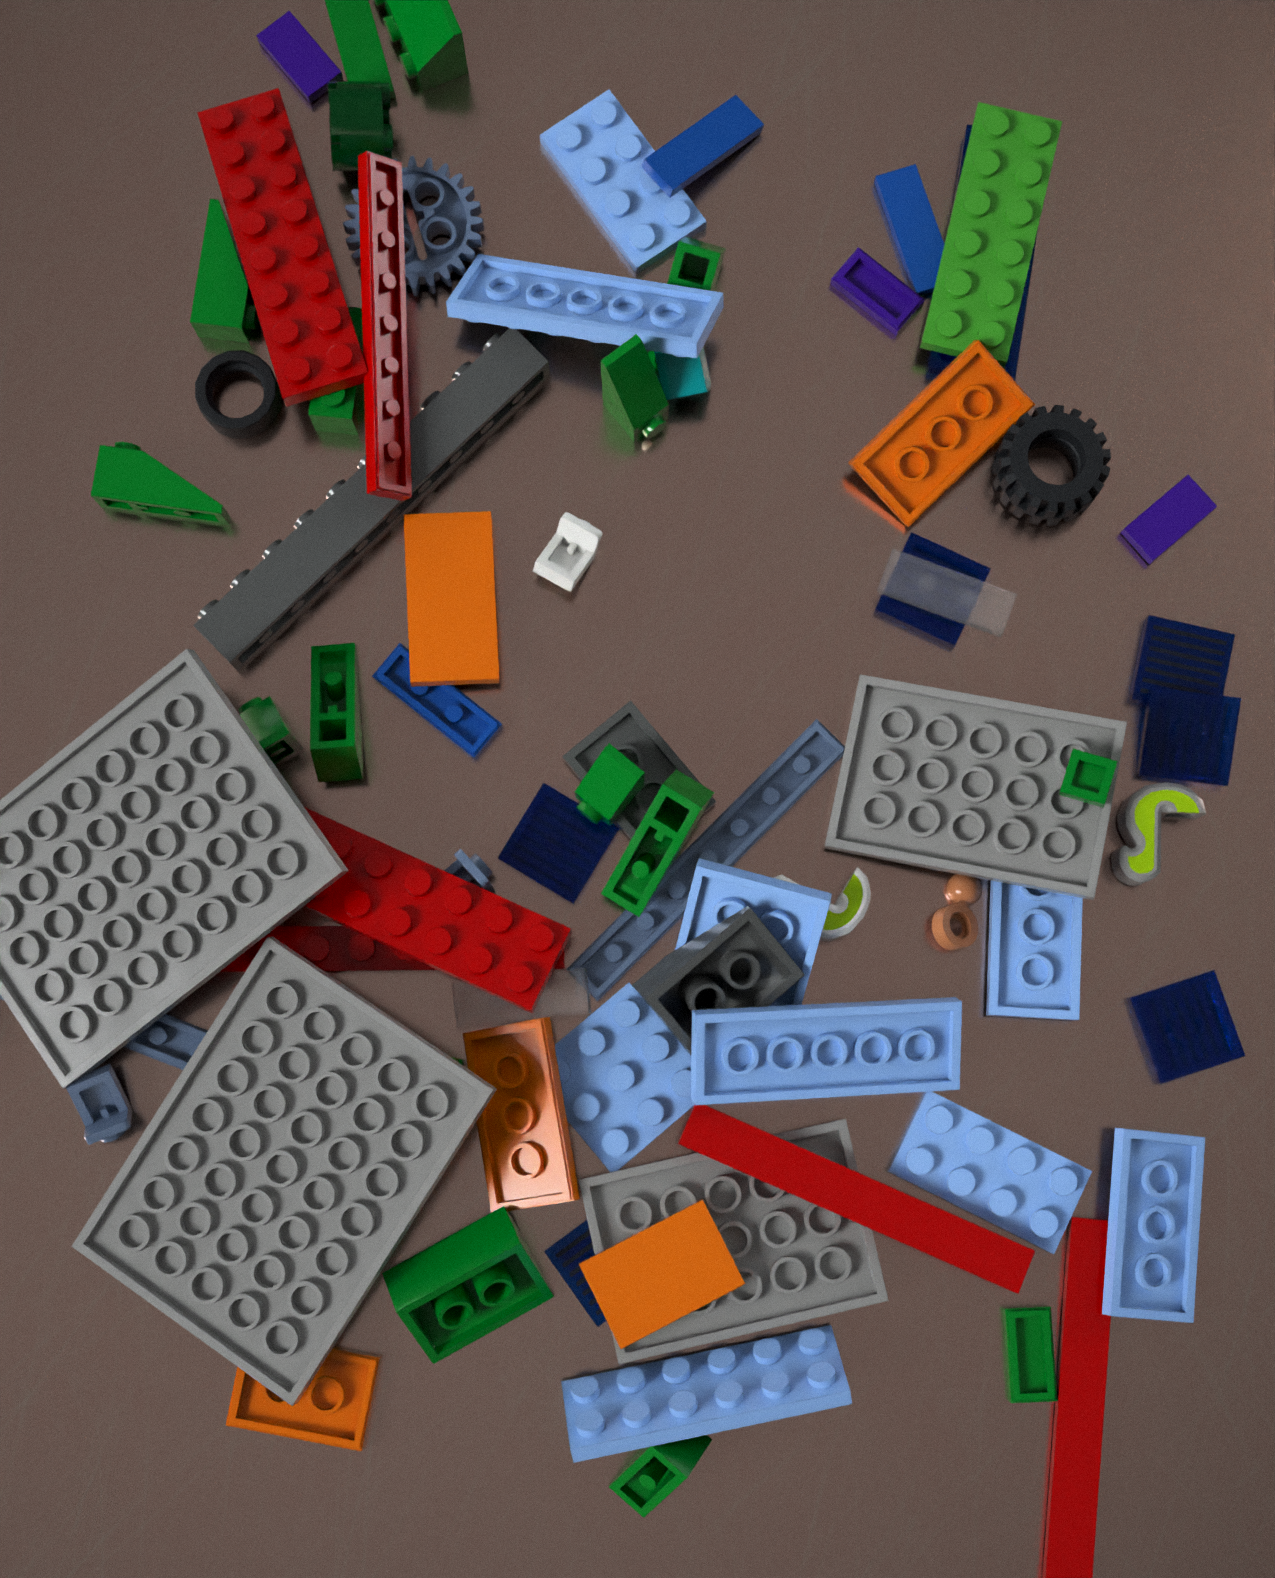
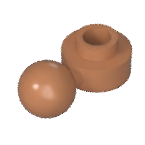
M954 874L946 886L947 896L952 902L951 905L938 909L933 915L931 924L932 933L937 943L950 951L972 945L978 935L977 919L969 906L974 905L980 899L982 885L978 878Z

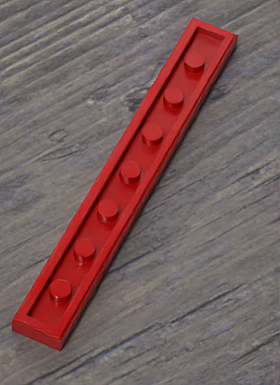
M365 151L358 156L363 358L368 374L364 377L367 494L404 501L412 498L402 162Z
M694 1104L677 1143L1019 1294L1035 1250L706 1105Z
M1072 1216L1068 1223L1056 1385L1057 1401H1055L1042 1578L1093 1577L1111 1316L1102 1314L1108 1220Z

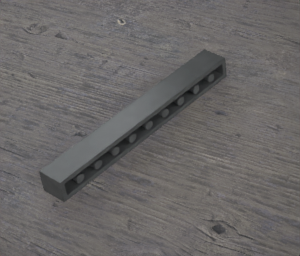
M509 328L504 334L501 332L494 334L484 345L483 353L473 363L467 361L462 364L451 378L453 382L441 393L439 391L431 393L420 407L421 412L410 421L412 498L400 501L367 494L365 455L357 466L359 470L347 481L342 479L335 483L326 494L327 500L315 511L310 509L302 514L294 524L295 530L283 541L278 539L270 544L262 554L263 560L253 570L246 569L237 575L230 584L231 590L220 601L215 599L204 606L198 614L199 620L193 626L239 671L549 378V361L515 329Z

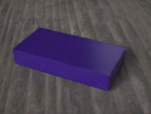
M290 11L256 35L259 44L310 104L328 91V82H336L343 79L340 69Z
M859 247L831 278L830 282L833 287L895 336L900 333L923 306L925 301L924 298Z
M1188 474L1120 533L1150 565L1218 506Z

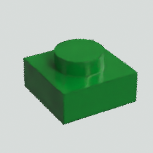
M1073 749L1059 795L1104 808L1118 761Z

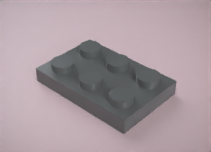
M631 700L562 756L566 764L582 781L600 753L610 743L645 772L644 787L615 820L630 840L662 784L676 769L700 783ZM713 797L708 803L703 814L716 804V801Z

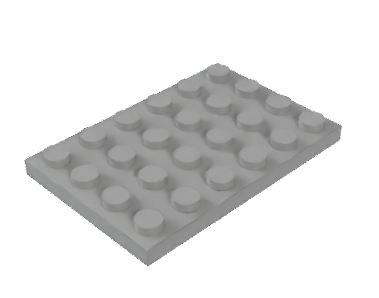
M860 674L825 848L1094 900L1127 722ZM1073 749L1118 761L1104 808L1059 795Z
M846 1119L774 1135L858 1172ZM697 1152L578 1179L594 1254L703 1199L745 1282L744 1285L623 1349H620L612 1333L618 1364L889 1301L871 1229Z

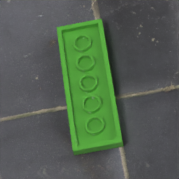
M978 102L920 348L957 357L974 340H979L1003 368L1008 361L1062 121Z

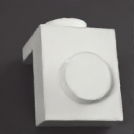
M565 512L559 521L555 535L535 561L533 572L571 593L594 560L603 535L602 531L592 526L589 522Z

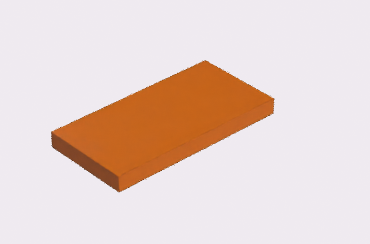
M974 340L860 450L848 464L899 520L909 527L1004 436L1011 425L1016 424L1020 416L1028 412L1036 404L979 340Z
M491 511L404 514L411 687L499 683Z
M550 1017L462 1033L468 1069L497 1088L477 1120L491 1213L505 1206L507 1211L579 1200L580 1195Z

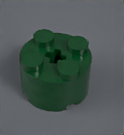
M380 81L328 82L332 171H358V156L365 151L392 159L393 131L389 116L391 108L389 83H380Z

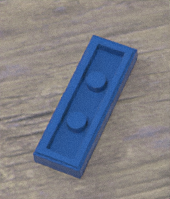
M735 95L646 157L641 168L671 198L762 132L764 124Z
M914 164L877 175L874 179V185L911 289L920 296L933 293L944 242L917 166Z
M401 643L397 645L372 675L376 682L474 760L478 758L503 727L502 723L454 685L411 687L409 649Z

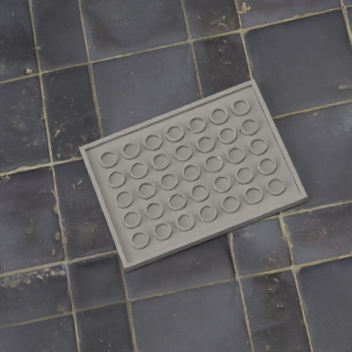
M185 649L0 800V995L63 1089L97 1068L349 871L194 650Z
M267 937L72 1247L293 1406L303 1396L497 1088L276 938Z

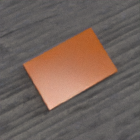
M703 1199L579 1263L620 1349L745 1284Z
M333 1347L299 1402L293 1406L237 1367L226 1426L362 1451L364 1449L382 1356Z

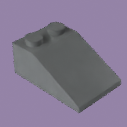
M747 906L665 956L632 986L691 1054L692 1010L766 1007L771 1005L802 978L804 973L753 910Z

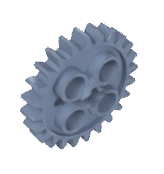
M410 156L408 167L402 168L403 193L406 192L410 196L427 258L421 260L418 256L403 205L404 246L409 248V251L405 254L406 285L411 286L413 295L418 296L420 285L423 284L427 285L432 294L436 292L435 281L441 279L448 287L452 286L450 279L452 271L464 276L465 268L462 261L472 263L476 258L475 252L470 247H482L481 236L476 232L483 231L484 224L483 218L477 217L482 213L480 202L472 201L475 198L474 188L472 186L463 188L464 179L461 173L450 178L448 164L445 163L438 171H435L432 158L428 157L423 167H417L415 157ZM353 189L352 195L357 204L345 206L347 216L351 220L343 222L346 234L351 235L345 240L348 249L355 251L352 257L355 265L359 266L361 265L359 190ZM432 195L439 198L431 206H424L419 203L426 196ZM440 234L450 237V240L443 245H434L430 242L433 237Z

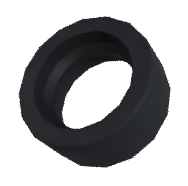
M244 350L226 351L212 357L201 368L195 382V399L202 415L218 433L231 438H251L264 432L276 420L281 408V392L271 367L259 356ZM235 372L254 374L261 381L264 388V398L261 405L253 413L242 418H230L223 415L216 408L213 401V392L216 385L225 376Z

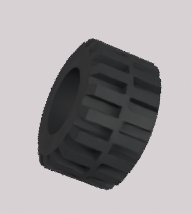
M1054 405L1049 413H1047L1045 406L1035 408L1031 416L1026 412L1019 417L1015 425H1011L995 454L997 457L992 466V473L997 474L993 482L995 491L1003 490L1004 492L1000 499L1005 507L1010 503L1016 507L1012 514L1018 518H1021L1024 513L1031 516L1029 523L1036 525L1042 519H1047V526L1057 525L1062 518L1065 522L1075 519L1079 512L1083 513L1104 487L1103 483L1108 478L1111 468L1106 466L1111 459L1110 449L1102 448L1107 438L1104 432L1096 434L1093 431L1097 423L1092 418L1084 422L1079 418L1082 413L1081 411L1073 408L1071 413L1067 414L1064 413L1063 405ZM1037 448H1052L1061 452L1072 466L1073 481L1062 485H1054L1042 481L1031 470L1028 453Z

